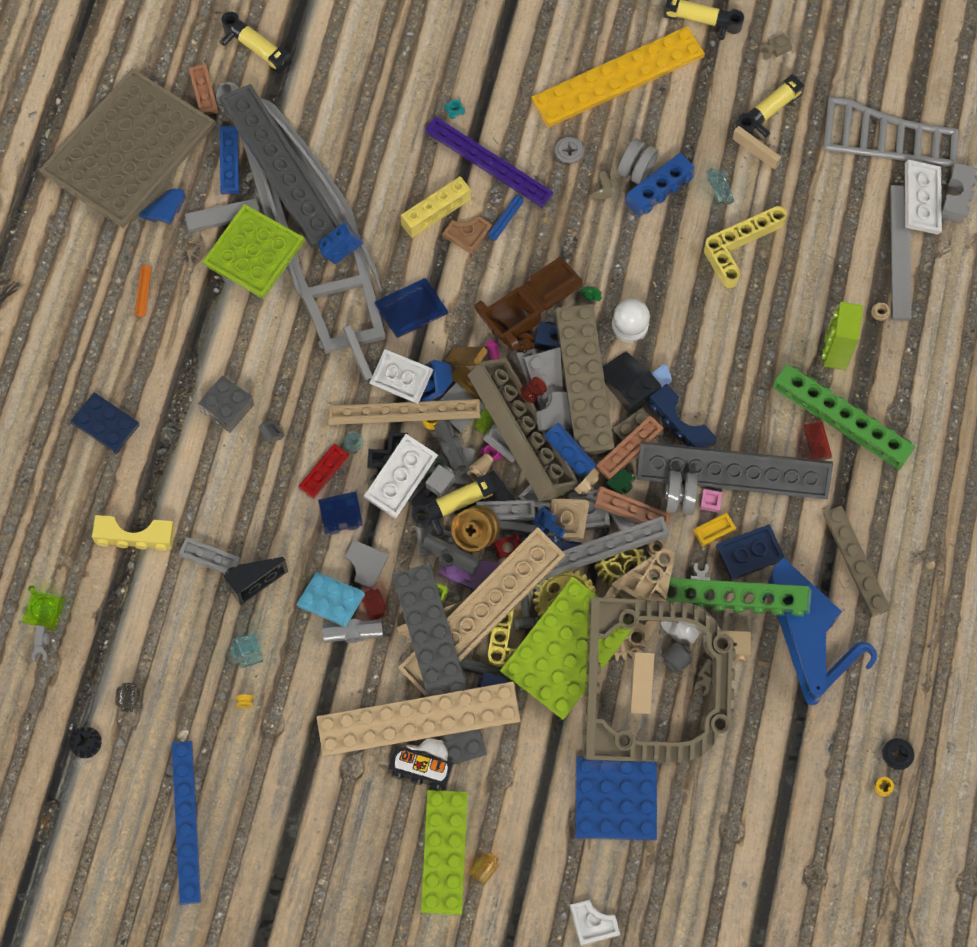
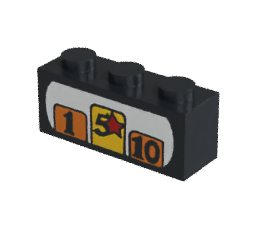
M395 746L388 772L393 778L403 780L404 777L410 779V782L413 784L422 785L424 783L430 785L431 789L441 791L442 789L447 790L453 770V763Z

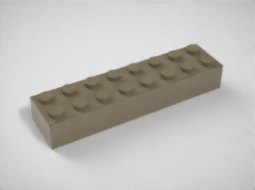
M590 304L556 308L555 322L561 350V364L565 392H567L572 438L589 457L608 455L614 449L594 306Z
M507 358L480 362L468 374V377L539 501L568 495L579 482L568 463L543 436L548 431H538L537 410Z

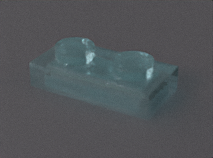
M713 168L707 170L708 182L714 190L715 199L723 204L730 205L735 200L722 170Z

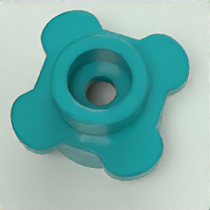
M451 100L444 106L451 119L465 114V109L462 108L459 100Z

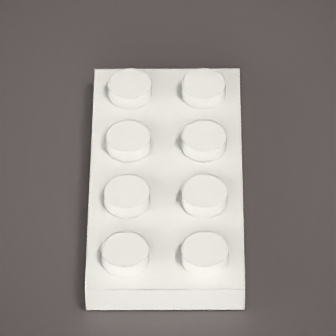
M913 160L905 162V228L933 234H940L942 232L940 166Z
M405 434L363 498L396 519L438 454Z

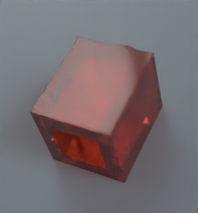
M379 589L365 591V596L361 603L369 620H378L387 616L388 609Z

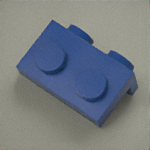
M343 222L318 241L317 244L322 256L337 264L361 246L363 241L361 237L350 231L346 222Z

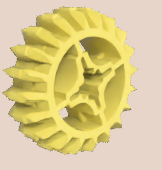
M637 547L626 551L631 555H625L622 552L609 559V561L605 562L602 559L595 562L597 564L594 566V569L599 570L597 576H603V583L608 580V586L610 587L614 581L626 574V568L631 567L632 564L638 566L646 560V556L642 555L643 549H638ZM618 556L621 563H623V568L621 567L620 563L617 562ZM609 570H615L619 575H615Z

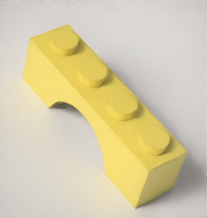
M95 515L92 538L97 545L103 547L108 545H116L119 548L134 546L141 550L155 548L158 551H166L167 549H172L175 526L173 521L153 520L145 530L138 533H129L118 526L115 517Z

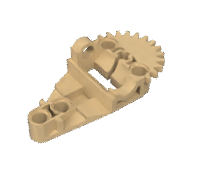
M668 549L660 550L614 581L603 598H615L618 596L621 599L666 601L674 562L673 553ZM659 556H666L668 559V563H661L659 560ZM650 571L657 574V580H652L649 577ZM646 621L644 625L638 622L636 627L632 629L613 654L615 661H618L620 655L626 661L627 654L633 658V651L641 652L639 647L645 648L644 642L647 641L659 621ZM632 634H637L640 637L639 643L632 641Z

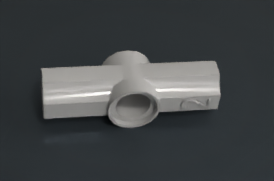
M350 619L346 627L336 623L322 625L324 643L336 641L356 643L362 641V639L383 637L381 619L368 621Z

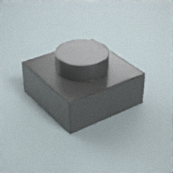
M276 421L262 422L259 426L268 442L281 440L285 436Z

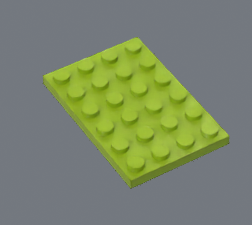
M574 577L569 580L500 670L502 674L562 720L565 719L586 691L589 598L598 597ZM623 616V622L629 625L631 621ZM619 627L607 638L598 639V662L601 663V670L632 629L624 630Z

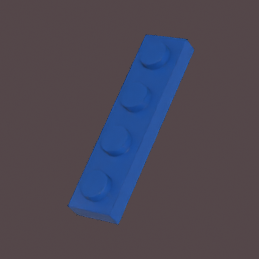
M235 126L220 127L221 194H239V132Z

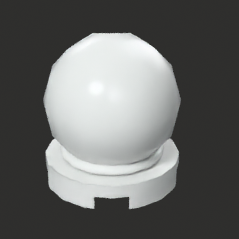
M628 298L617 305L614 309L611 325L617 339L622 342L633 343V341H638L645 337L650 321V313L646 304L639 299Z

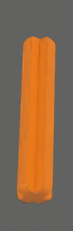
M148 265L140 267L135 315L138 317L146 316L152 270Z

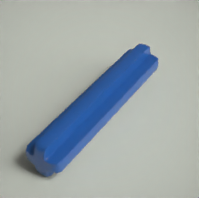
M515 195L489 231L488 237L493 241L498 239L523 204L524 199L521 196Z

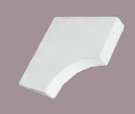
M590 900L570 905L580 946L620 936L615 915H606L598 912L592 906Z

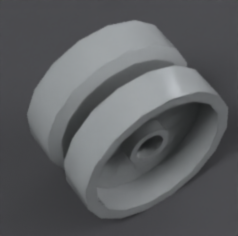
M635 138L625 151L617 174L624 178L631 176L632 182L640 184L652 171L659 150L652 146L645 148V143Z
M679 471L669 472L665 491L666 513H676L679 508V502H681L682 513L693 515L697 493V473L687 472L684 477V483L681 484V473Z

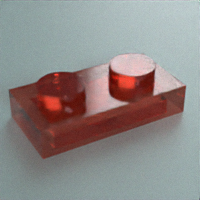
M823 421L804 424L803 429L811 458L815 460L831 459L832 453Z

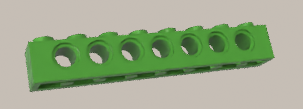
M787 364L774 381L773 389L898 470L903 467L912 454L915 446L912 445L910 440L900 437L893 429L881 425L876 418L867 416L862 409L853 407L845 398L836 396L829 388L822 387L816 383L815 379L805 376L795 366ZM792 383H799L800 387H796ZM808 393H814L817 397H811ZM824 403H830L832 407H826ZM840 413L847 414L848 418L842 417ZM860 423L864 428H859L856 424ZM872 434H878L880 439L874 438ZM888 444L895 445L897 449H891Z
M652 577V580L658 579V577ZM670 578L666 601L687 602L697 605L706 610V607H711L715 611H725V608L740 613L745 612V610H752L753 613L764 614V611H772V614L784 615V612H789L793 616H804V614H810L812 590L809 586ZM676 589V595L669 598V592ZM696 591L695 596L692 599H688V593ZM715 592V597L712 600H707L708 593ZM729 593H734L735 595L732 601H726V596ZM749 594H753V601L747 603L745 601L746 597ZM767 596H774L772 603H765ZM793 597L794 601L790 605H785V599Z

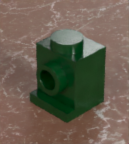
M622 468L606 483V489L622 495L623 493L627 494L632 489V484L636 477L629 470L626 471Z

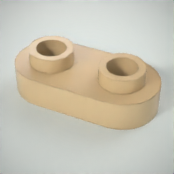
M596 467L581 479L574 490L579 495L581 493L585 495L600 478L598 476L600 471Z

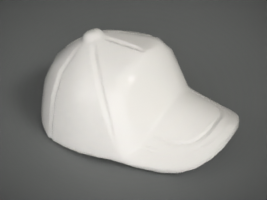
M661 622L663 629L680 644H692L700 635V632L691 625L679 622Z
M426 738L420 746L406 745L408 750L447 761L448 752L442 740Z

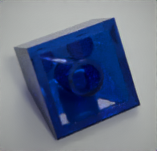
M356 492L318 500L325 534L334 535L340 533L341 530H356L359 526H363Z

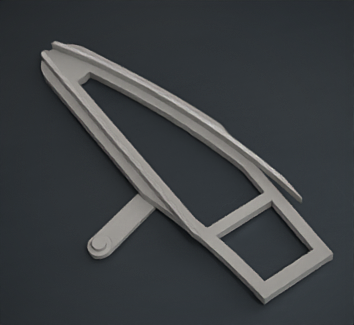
M260 98L339 225L346 222L350 231L360 237L353 211L324 167L279 109L270 101ZM241 137L264 215L288 228L278 194ZM364 243L353 251L359 276L308 288L303 278L297 255L293 257L286 267L293 280L296 292L300 298L302 297L325 354L347 349L350 346L345 335L330 338L314 298L362 287L373 327L372 329L355 333L359 345L385 340V332L365 258L381 293L382 289L377 270ZM222 276L226 283L234 284V282Z

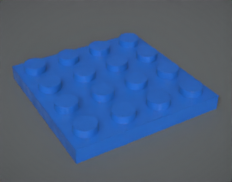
M576 757L575 839L657 841V762L583 759V757Z

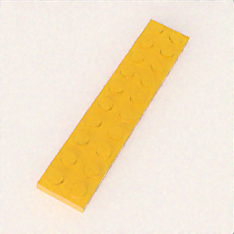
M688 26L540 92L532 96L531 100L547 127L550 128L703 58L705 53Z

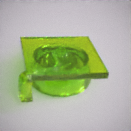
M30 585L28 590L32 594L22 623L33 626H45L48 630L56 631L66 599L38 592L34 586Z

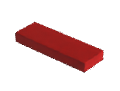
M334 443L301 482L299 489L315 499L349 458V453Z

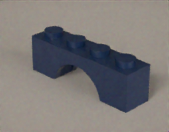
M665 384L649 397L648 406L650 410L661 417L662 423L667 428L670 427L677 440L683 441L686 446L712 448L715 445L717 437L705 424L691 426L680 420L676 413L679 396L668 384Z

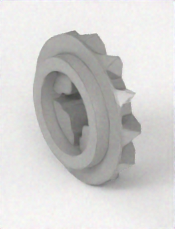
M566 137L556 144L555 153L557 159H560L562 163L566 162L571 165L574 162L578 163L583 157L584 147L578 139ZM568 146H570L571 151H573L571 156H569L568 152H566Z

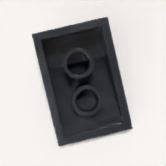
M627 351L603 366L605 385L630 415L647 404L649 397L662 387L653 374Z
M278 557L231 567L225 572L223 577L228 590L237 602L242 605L286 574L288 568L284 557Z

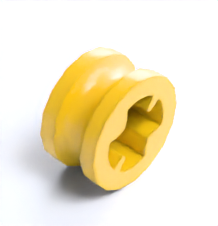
M249 694L237 695L236 700H238V703H236V707H254V703H252L254 696Z
M888 777L879 778L874 785L875 792L882 797L888 796L894 789V783ZM882 782L889 786L886 792L883 791L884 789L881 790L879 788Z

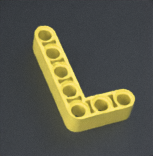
M773 207L707 238L704 253L725 287L734 288L740 276V270L729 252L782 228L787 216V212L783 207ZM710 245H714L717 248H711ZM727 275H732L734 278H728Z
M514 609L506 616L508 619L506 623H499L492 630L488 650L489 665L503 668L516 651V649L508 648ZM502 635L505 637V640L498 642L495 640V637ZM494 654L501 655L502 659L499 661H495L491 658V656Z

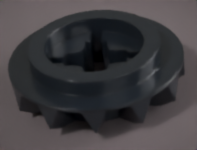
M84 726L77 728L71 734L69 745L75 756L90 758L99 752L102 739L97 730ZM81 736L85 737L86 739L90 738V740L88 741V746L90 747L89 749L85 745L80 746V744L82 743Z
M891 739L884 745L882 750V759L886 762L887 766L894 770H904L914 761V749L904 739ZM900 747V754L904 757H900L896 761V756L892 752H896Z

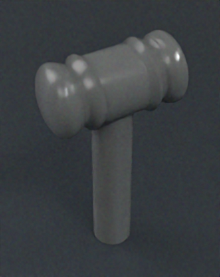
M527 595L521 601L522 617H515L513 621L516 631L519 629L521 631L533 629L540 619L539 616L530 617Z

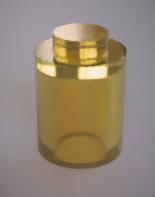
M490 852L488 854L483 853L468 873L476 881L485 885L499 867L497 863L499 859Z

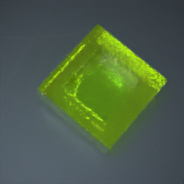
M483 412L474 429L486 435L495 422L490 414Z

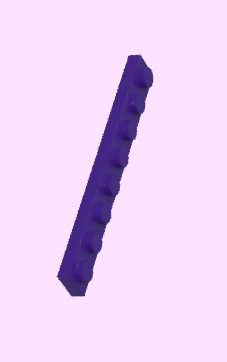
M435 116L425 128L426 134L539 207L543 208L553 196V191Z

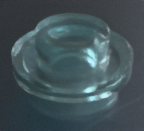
M350 433L345 437L344 445L349 451H358L363 446V438L358 433ZM355 440L357 444L351 445L350 442Z

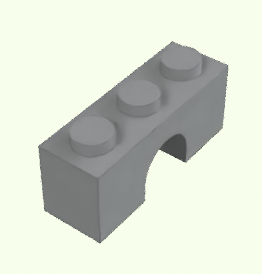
M955 163L951 171L948 187L956 189L960 195L947 194L942 207V219L962 223L963 218L968 217L970 207H967L968 202L972 201L974 195L971 189L972 186L975 187L977 182V176H975L977 168Z

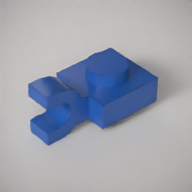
M541 507L535 516V520H532V523L546 534L551 531L562 538L566 533L564 529L555 524L558 518L544 507Z

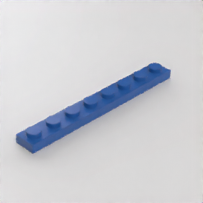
M173 742L172 763L180 905L201 903L193 742Z

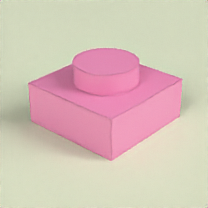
M703 489L700 509L719 513L723 492Z

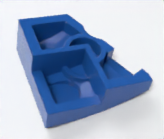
M169 189L140 212L139 217L152 222L158 220L171 225L176 213L180 212L185 201V191Z

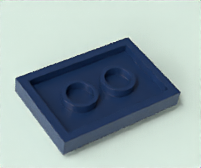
M95 392L71 420L74 426L115 454L120 451L140 426L138 421Z
M770 524L716 544L717 551L731 581L777 564L785 558Z

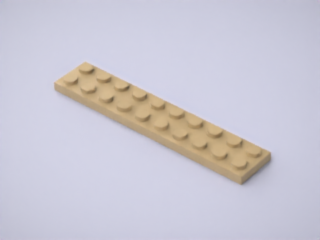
M537 527L447 618L460 662L566 557L540 528ZM414 651L398 668L427 696Z
M514 682L317 716L323 756L521 722Z

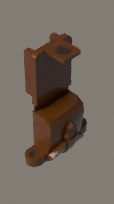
M558 257L531 275L524 285L516 288L491 306L487 307L480 300L474 304V308L494 336H497L511 351H515L520 347L516 339L517 336L528 332L538 325L541 320V313L581 288L583 280L561 257Z

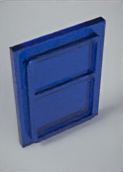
M426 277L374 302L396 338L448 314V310Z

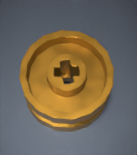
M482 505L472 506L458 513L453 519L451 526L452 537L462 549L470 552L479 551L494 543L498 538L500 521L496 513L490 508Z

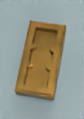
M461 366L452 373V379L474 399H481L468 377L471 371L466 366Z

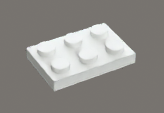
M384 349L369 384L418 404L433 369Z

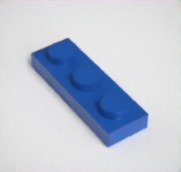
M559 422L543 435L581 479L597 466Z

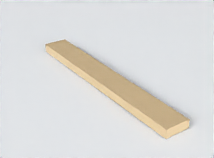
M480 399L427 401L419 402L418 404L404 402L329 406L328 422L329 425L481 418Z

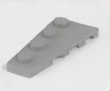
M560 347L524 357L540 411L547 404L548 393L563 392Z

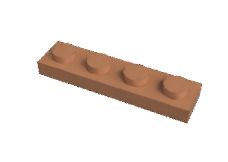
M649 416L600 461L596 468L610 480L640 453L641 441L652 442L664 428L654 418Z
M604 487L598 489L594 502L595 507L638 524L663 516L668 528L671 517L670 513Z

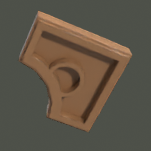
M478 215L468 222L452 220L443 231L442 237L473 255L488 235L493 224Z

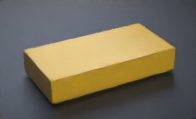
M726 512L694 528L693 532L701 546L704 547L736 531V526Z

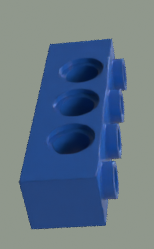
M680 152L626 194L625 203L638 217L650 213L657 203L661 204L670 193L674 194L684 182L688 183L692 180L695 167Z

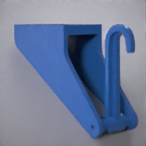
M783 558L774 567L768 584L809 586L812 590L810 614L793 616L792 613L784 612V615H777L805 702L813 706L819 703L825 691L862 653L868 652L871 655L866 669H870L877 660V653L871 644L858 642L826 672V632L837 622L842 611ZM787 597L785 599V605L792 604L794 598Z

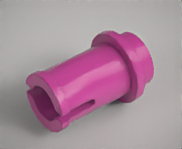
M496 340L487 341L484 347L487 350L489 360L500 359L499 343Z

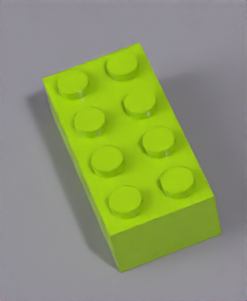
M840 301L839 307L834 309L824 336L825 348H823L821 359L824 360V367L841 370L847 369L859 341L863 305Z

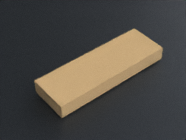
M740 126L734 130L733 140L776 170L781 160L780 155Z
M633 652L630 713L651 714L655 653Z

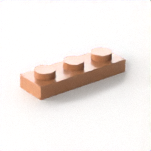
M206 64L190 67L189 72L199 111L205 115L218 113Z

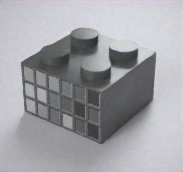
M222 375L198 405L201 413L231 433L254 406L251 395Z

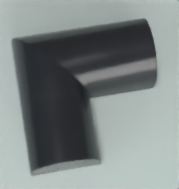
M389 432L388 450L368 449L367 469L382 470L405 434L408 435V433Z

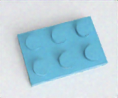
M316 572L296 605L303 610L346 627L365 593L360 589Z

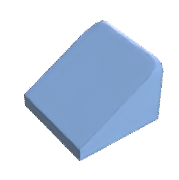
M666 364L652 372L662 387L672 382Z

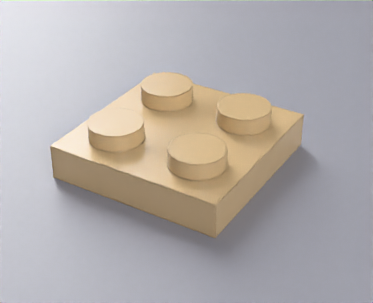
M579 499L552 500L551 513L558 518L555 524L566 531L562 538H584L589 501ZM551 531L547 533V536H558L557 534H553Z

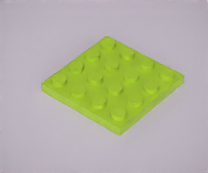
M244 204L202 263L216 273L264 299L301 248L305 238Z

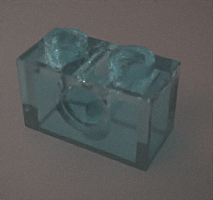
M255 633L232 639L231 654L235 664L239 663L241 669L264 662Z

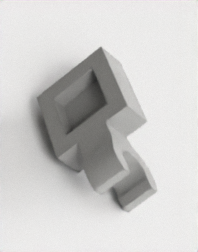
M36 626L35 648L32 653V660L36 662L38 655H43L44 663L48 661L45 648L46 644L48 645L50 642V633H48L45 626Z

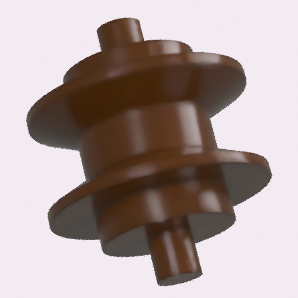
M523 333L517 336L516 339L520 345L517 350L526 353L527 350L534 349L533 343L535 338L533 335Z

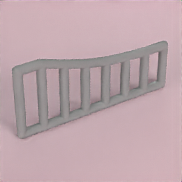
M829 97L823 148L826 151L902 161L913 160L926 164L954 167L955 163H957L959 130L900 119L869 108L851 99ZM835 104L845 106L842 145L831 144ZM852 108L863 112L860 148L849 146ZM870 116L880 119L878 150L867 149ZM887 122L898 125L896 152L885 151ZM905 127L916 129L914 155L903 153ZM923 131L933 133L932 157L921 156ZM941 134L951 135L950 159L939 158Z

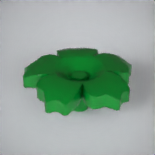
M586 286L580 290V294H584L586 300L591 301L593 298L594 301H600L602 299V292L595 289V287Z

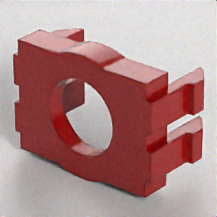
M519 535L506 537L493 543L499 559L508 557L522 543L519 542ZM504 543H511L514 548L511 552L506 553L503 551L502 546Z

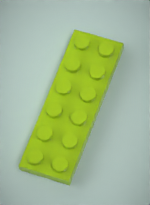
M427 790L421 914L462 915L468 792Z

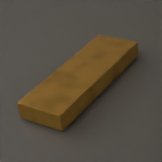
M484 347L453 348L444 362L451 366H478L486 355L487 350Z

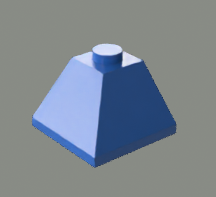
M432 360L425 364V366L432 368L433 372L419 402L431 401L441 396L453 382L450 364L438 360Z

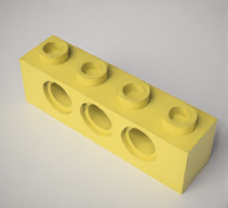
M458 177L401 214L402 227L411 238L415 237L470 201L471 189L461 177Z

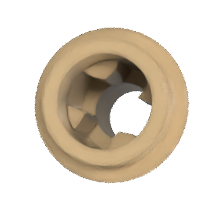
M484 454L469 466L467 474L470 479L475 481V479L487 474L493 462L490 455Z

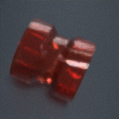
M534 377L529 381V385H525L520 392L527 402L534 403L538 400L539 396L547 391V386L540 378Z

